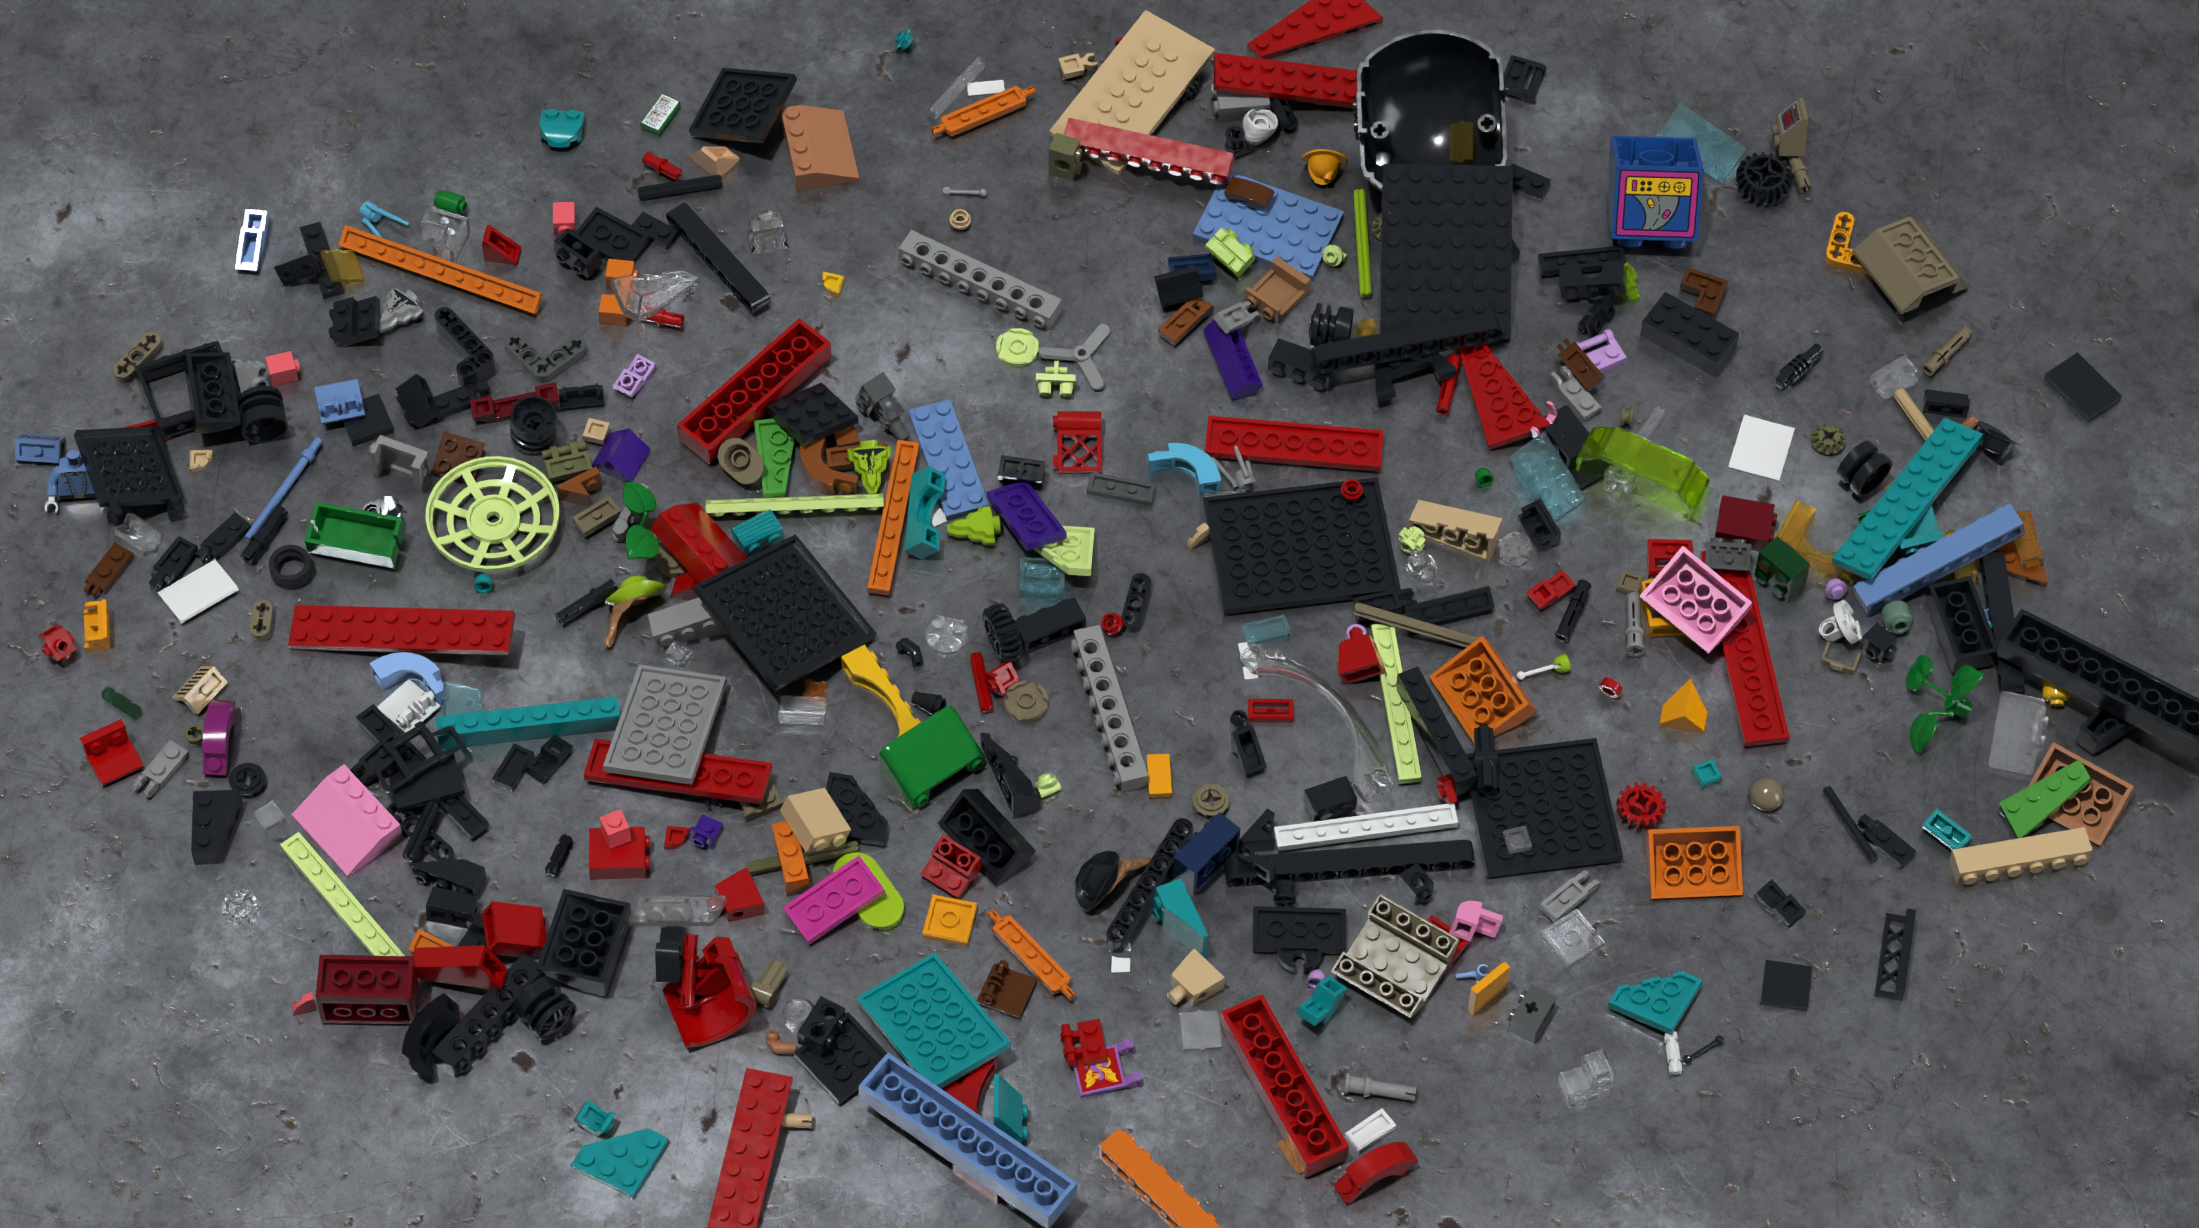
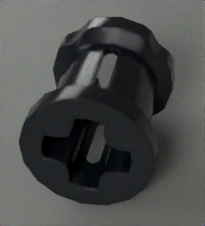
M1238 126L1229 127L1225 132V150L1235 154L1242 151L1244 131Z

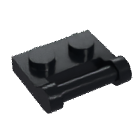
M1511 55L1504 72L1505 94L1522 98L1527 103H1533L1536 98L1537 87L1541 77L1545 75L1547 67L1542 63ZM1528 71H1533L1534 75L1528 89L1522 88Z

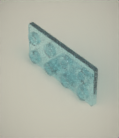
M1682 103L1678 104L1656 135V137L1696 138L1703 171L1720 183L1725 182L1747 151V148Z
M1545 432L1509 457L1513 463L1511 469L1532 502H1536L1541 498L1555 523L1586 501V497Z

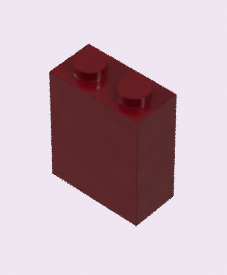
M1722 495L1715 538H1722L1726 543H1732L1733 539L1746 540V544H1751L1752 551H1761L1774 539L1775 532H1771V526L1775 527L1778 514L1773 513L1775 504Z

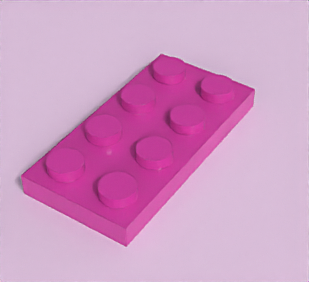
M858 855L786 904L783 909L810 945L886 892Z

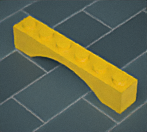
M863 645L841 656L842 669L851 683L872 692L890 708L898 724L899 736L921 723L918 718H914L911 714L912 710L907 701L903 702L900 698L897 686L890 683L887 671L879 667L877 657L873 651L869 652L867 647Z

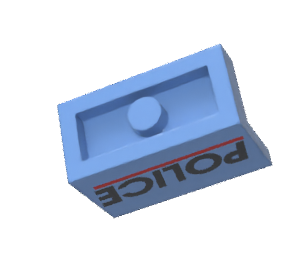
M21 433L15 438V460L59 463L61 459V444L65 441V436Z

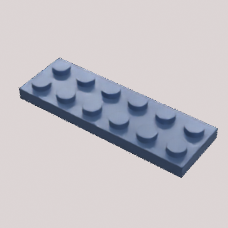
M951 400L909 409L908 415L926 465L946 474L944 494L939 498L946 520L967 516L969 513L977 512L979 507L989 506Z

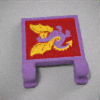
M1131 1039L1106 1046L1108 1061L1084 1065L1083 1058L1076 1059L1077 1064L1073 1068L1080 1098L1126 1087L1136 1088L1142 1086L1141 1074L1134 1072L1124 1077L1119 1054L1128 1055L1134 1053V1045Z

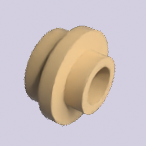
M957 209L950 215L949 222L953 228L963 230L970 225L971 217L967 211Z

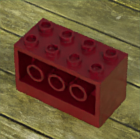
M319 956L316 1001L321 1023H412L416 1017L419 988L414 956Z

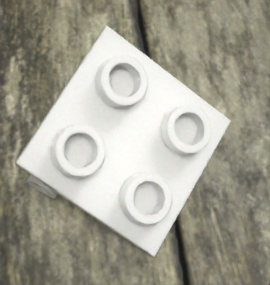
M408 679L377 708L406 733L414 728V724L419 721L423 723L441 705L434 700L435 695L431 691L424 692Z

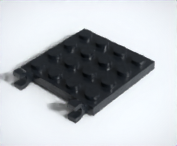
M157 426L76 430L74 434L75 441L100 508H107L106 517L108 524H116L118 522L117 516L123 514L120 506L167 504L169 520H178V512H183L184 510L181 504L184 496Z

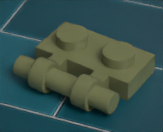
M572 441L569 442V445L560 447L555 445L549 447L548 450L541 451L543 459L552 457V459L544 460L550 483L570 479L592 469L588 451L579 452L586 450L585 441L578 443ZM571 453L570 455L559 457L560 455Z

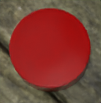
M1605 677L1599 684L1600 690L1613 698L1619 697L1623 690L1622 686L1611 678Z

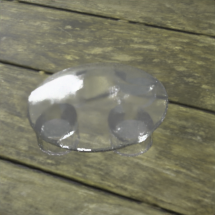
M939 615L932 618V621L924 631L926 645L932 651L939 654L949 655L957 653L966 646L969 639L967 625L964 621Z

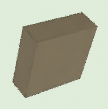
M1622 570L1615 592L1625 595L1630 592L1639 593L1644 576Z

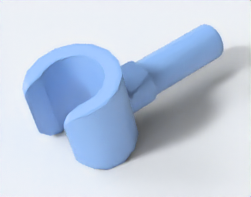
M1480 964L1476 971L1455 973L1456 979L1475 978L1479 982L1487 975L1481 972L1487 971L1488 966Z

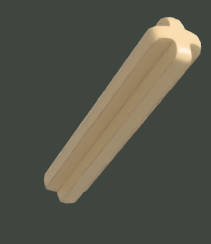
M1905 389L1896 390L1894 398L1926 441L1934 429Z

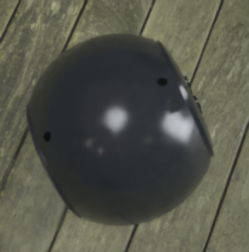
M1440 29L1420 30L1400 35L1385 42L1372 51L1365 58V62H1360L1357 71V100H1353L1354 133L1356 140H1360V161L1363 175L1366 181H1370L1379 191L1382 192V164L1507 166L1508 138L1503 64L1499 54L1494 53V50L1473 37L1454 31Z

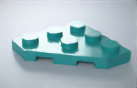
M1679 971L1672 973L1670 977L1660 979L1658 976L1641 980L1640 984L1632 986L1628 984L1620 985L1608 1002V1008L1671 1035L1700 990L1702 979Z
M646 1128L583 1145L571 1163V1169L634 1199L668 1145L669 1138Z

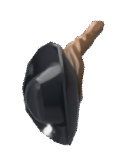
M1108 850L1095 854L1082 865L1075 879V896L1080 908L1087 912L1092 910L1107 894L1113 891L1116 884L1124 878L1127 871L1147 867L1151 858L1119 860L1120 857L1117 852Z

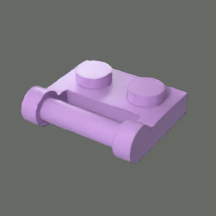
M1610 329L1602 331V334L1583 342H1576L1582 350L1603 342L1607 343L1606 346L1586 354L1601 373L1627 361L1626 355L1616 342Z

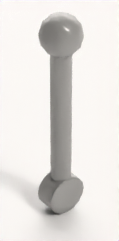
M944 187L942 190L944 196H949L950 194H973L985 197L987 195L986 189L951 190L949 187Z

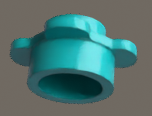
M909 28L905 32L900 31L894 39L896 43L894 49L901 48L905 50L910 45L913 36L909 34Z

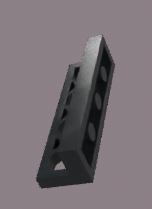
M1907 908L1905 916L1886 913L1875 997L1902 1001L1916 910ZM1890 921L1903 923V929L1895 933L1889 926ZM1892 940H1895L1900 946V949L1894 953L1887 947V944ZM1890 960L1897 966V969L1891 973L1884 967V964ZM1889 980L1894 986V992L1880 990L1881 984Z

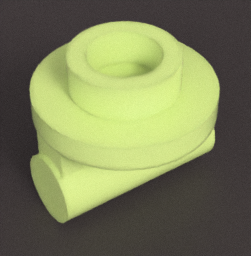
M1328 245L1323 250V260L1329 266H1337L1341 262H1345L1348 257L1336 245Z
M1046 773L1037 777L1038 781L1035 783V786L1039 789L1041 799L1062 790L1056 775L1051 776L1050 773Z

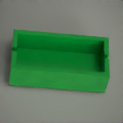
M315 502L311 516L312 524H309L304 540L309 553L395 568L399 554L398 546L401 547L406 529L401 517Z

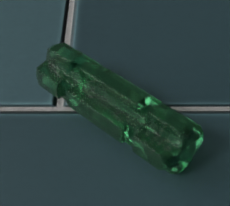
M106 687L102 691L103 699L108 702L111 701L112 705L124 713L128 712L127 715L137 718L141 714L140 706L132 703L131 700L119 692L115 693L116 690Z

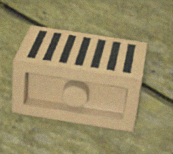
M201 666L172 698L174 701H184L194 714H199L228 682L214 666Z

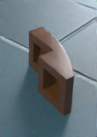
M1232 177L1224 194L1227 199L1245 201L1248 207L1266 209L1274 195V190L1250 180Z

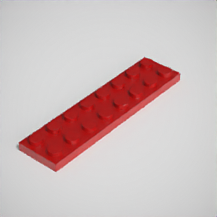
M1216 52L1213 57L1214 91L1353 108V100H1357L1358 70Z
M1208 416L1205 453L1213 458L1238 460L1234 450V446H1238L1242 459L1247 461L1380 472L1383 430Z
M595 739L583 775L584 780L762 804L773 767L771 762L703 753L692 785L604 772L603 764L611 741Z
M746 1068L707 1228H757L793 1077Z

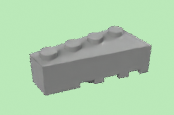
M699 597L648 614L652 635L659 647L728 634Z

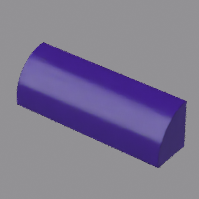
M1213 319L1203 331L1231 398L1240 399L1254 394L1263 384L1240 329L1226 334Z

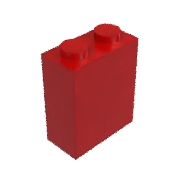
M630 827L631 841L611 849L607 845L601 828H589L590 880L646 878V869H650V856H646V849H650V835H645V827Z
M492 901L484 909L482 918L486 944L493 954L520 957L525 953L533 959H538L541 956L547 938L545 931L546 921L543 917L542 907Z

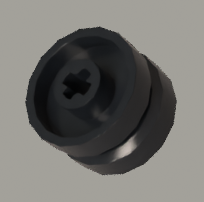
M1864 441L1853 448L1840 463L1836 472V476L1844 484H1851V490L1859 497H1864L1874 491L1887 477L1893 465L1892 461L1884 453L1878 454V448L1870 441Z

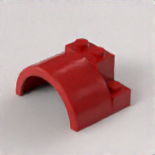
M714 937L702 949L704 956L697 962L695 995H704L705 998L695 1001V1005H680L681 982L668 983L662 989L685 1047H699L712 1044L734 1034L751 1020L756 1011V1002L744 975L745 970L738 953L735 952L732 942L728 937Z

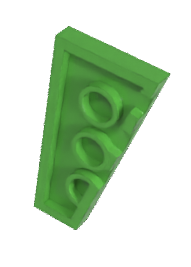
M774 419L755 420L757 450L764 462V470L761 475L763 498L786 497L795 438Z
M2079 759L2004 799L1999 804L2017 837L2024 838L2032 830L2040 827L2048 816L2055 814L2064 802L2071 800L2092 779Z

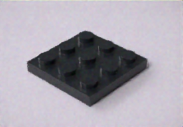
M822 382L767 405V413L802 446L858 423V415Z
M849 1012L846 1013L847 1023L842 1031L838 1030L833 1046L830 1049H826L823 1055L804 1046L794 1052V1057L839 1105L859 1090V1085L887 1054ZM818 1034L815 1036V1038H820L823 1035Z

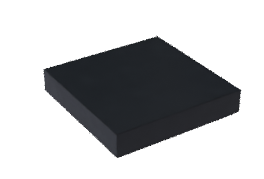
M379 394L362 399L365 416L342 420L352 446L377 438L380 435L383 436L394 432V427Z
M1766 960L1760 1004L1807 1011L1812 966Z

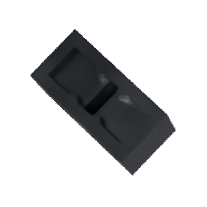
M820 996L797 1032L798 1044L823 1055L826 1049H830L833 1046L838 1030L842 1031L847 1023L845 1008ZM826 1016L834 1017L833 1019H825ZM815 1034L823 1035L820 1038L813 1037Z

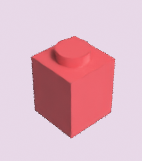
M553 202L554 236H560L567 228L576 232L574 202Z
M291 351L265 357L272 387L298 381L297 372L300 371L298 359H293Z
M621 809L599 817L601 832L609 849L631 841L630 827Z

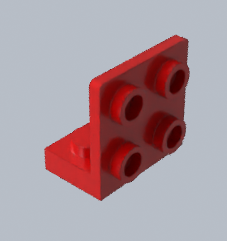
M122 719L80 738L83 752L102 786L143 768V763L128 738Z

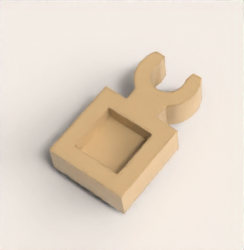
M1079 53L1058 58V64L1064 79L1085 75V69L1089 71L1098 69L1097 62H1089L1094 60V53H1088L1083 58H1080Z

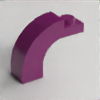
M212 700L208 706L202 741L203 774L227 775L228 742L231 727L235 724V701Z

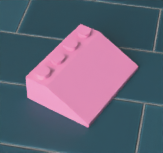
M1684 546L1681 547L1639 596L1708 654L1738 625L1752 608V602Z
M345 764L325 777L291 814L295 821L347 877L354 874L403 838L401 825Z

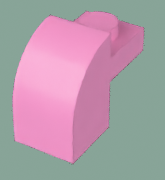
M1465 901L1459 905L1449 934L1470 942L1475 931L1495 938L1502 923L1503 915L1483 909L1482 902Z

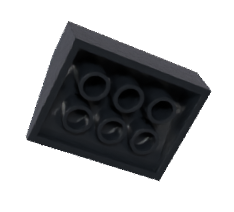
M563 889L536 971L583 992L606 996L632 919L630 903Z

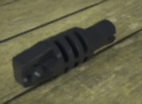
M1815 343L1804 354H1798L1779 371V375L1776 377V386L1783 390L1789 384L1797 382L1799 378L1812 368V363L1823 355V348Z

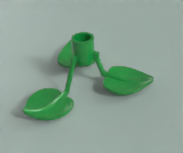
M626 482L622 493L625 506L635 514L643 513L641 524L633 525L627 531L626 551L628 559L653 558L659 552L658 541L660 540L658 537H654L651 530L644 529L643 527L647 520L648 512H654L657 508L656 499L651 491L643 485Z
M1920 655L1916 658L1915 663L1912 664L1906 676L1907 688L1917 691L1925 683L1946 697L1944 705L1948 710L1929 711L1927 715L1920 713L1915 718L1910 728V742L1916 752L1922 753L1924 746L1932 738L1937 728V718L1934 715L1953 717L1956 714L1965 718L1970 714L1972 703L1966 700L1965 697L1985 676L1983 673L1969 665L1960 667L1952 678L1951 685L1953 688L1950 690L1951 695H1949L1926 679L1933 671L1931 659L1925 655Z

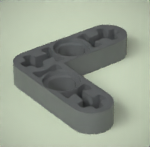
M510 334L505 339L507 353L540 383L550 381L581 359L587 351L586 342L581 337L568 339L544 357L520 334ZM511 343H514V344H518V343H519V348H518L516 345H512V346H511ZM526 355H533L535 357L529 362L523 360V357ZM558 356H563L565 361L556 363L554 359Z

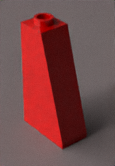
M485 945L414 948L412 955L415 959L417 975L420 980L502 990L508 971L505 965Z

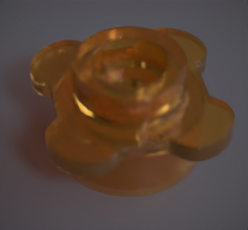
M813 680L806 681V691L803 693V697L811 702L823 701L825 699L824 692L827 689V683L824 681L820 683Z

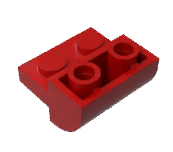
M942 834L931 851L932 856L920 875L960 899L970 882L975 881L982 866V858Z

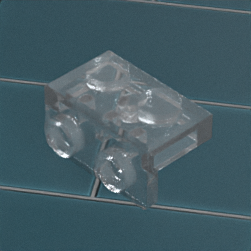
M131 512L127 514L124 524L110 528L108 536L114 539L118 545L125 546L131 550L135 556L145 557L158 553L164 533Z

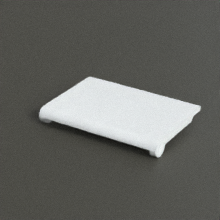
M213 560L157 593L176 616L179 623L183 624L186 620L229 595L237 593L239 589L219 563Z

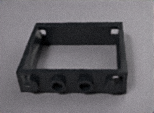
M219 341L205 343L192 349H185L182 352L166 355L160 359L134 366L137 383L162 439L194 430L191 410L161 419L146 381L185 370L184 361L186 353L223 352ZM235 382L236 394H237V398H238V396H239L241 393H240V391H239V389H238V386H237V384H236V382Z

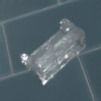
M1907 355L1871 374L1869 387L1883 403L1893 398L1896 390L1901 388L1907 390L1918 383V379L1915 376L1918 370L1908 359Z

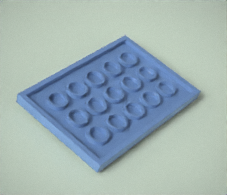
M1232 172L1230 180L1232 177L1242 178L1274 190V195L1267 208L1248 207L1243 200L1227 199L1224 191L1228 184L1217 185L1193 232L1192 239L1207 243L1220 228H1224L1226 231L1231 229L1239 237L1237 241L1240 244L1247 243L1254 250L1252 254L1255 257V261L1271 266L1272 261L1278 256L1312 281L1323 260V250L1330 245L1344 217V211Z

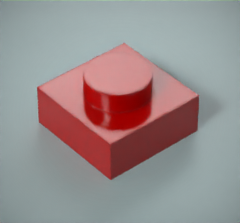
M1445 776L1435 779L1437 783L1435 791L1440 800L1448 804L1458 801L1451 779Z

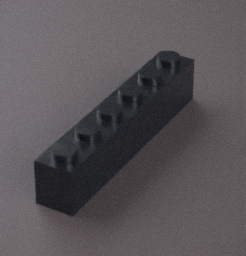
M1419 667L1399 673L1397 675L1396 689L1443 776L1452 780L1456 796L1475 789L1477 773Z

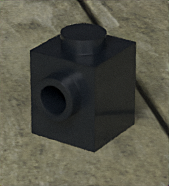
M1876 623L1863 635L1860 648L1871 659H1875L1881 664L1886 658L1890 659L1896 653L1898 638L1879 623Z

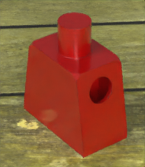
M1361 628L1351 629L1349 631L1350 639L1339 644L1338 675L1346 685L1386 673L1378 647L1369 634L1363 635Z
M747 867L715 885L716 898L706 902L710 915L723 911L727 921L730 922L765 914L764 902Z

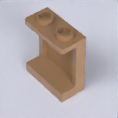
M1277 256L1272 261L1271 270L1252 289L1247 287L1244 290V301H1249L1252 304L1251 308H1255L1265 318L1278 324L1310 292L1311 279Z

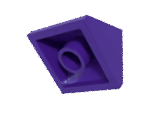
M630 428L611 432L593 461L592 468L597 467L599 472L621 481L632 482L648 456L650 448Z

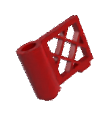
M1057 411V416H1053V429H1057V455H1053V469H1058V473H1102L1101 411ZM1062 438H1072L1076 443L1068 449L1062 444ZM1087 438H1097V444L1091 449L1083 443ZM1079 445L1087 451L1080 459L1072 453ZM1068 455L1076 461L1072 467H1062V460ZM1091 455L1097 460V467H1088L1083 461Z

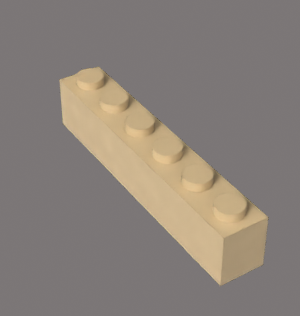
M2082 827L1952 850L1949 862L1956 884L1964 883L1969 885L1980 880L1992 881L1999 877H2015L2027 872L2038 873L2050 868L2061 869L2064 866L2073 864L2080 866L2089 862L2093 850L2086 829Z

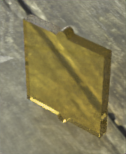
M1459 121V123L1450 124V161L1463 163L1464 160H1472L1473 122Z
M321 250L320 254L331 282H346L347 284L350 282H364L365 278L353 250Z

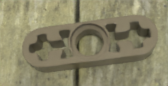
M145 333L114 365L113 374L117 382L122 384L130 382L135 377L134 366L149 362L161 350L162 342L158 333ZM135 354L143 355L140 361L132 360Z

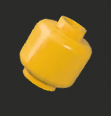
M2043 679V699L2050 702L2051 706L2061 707L2064 706L2065 702L2072 699V693Z

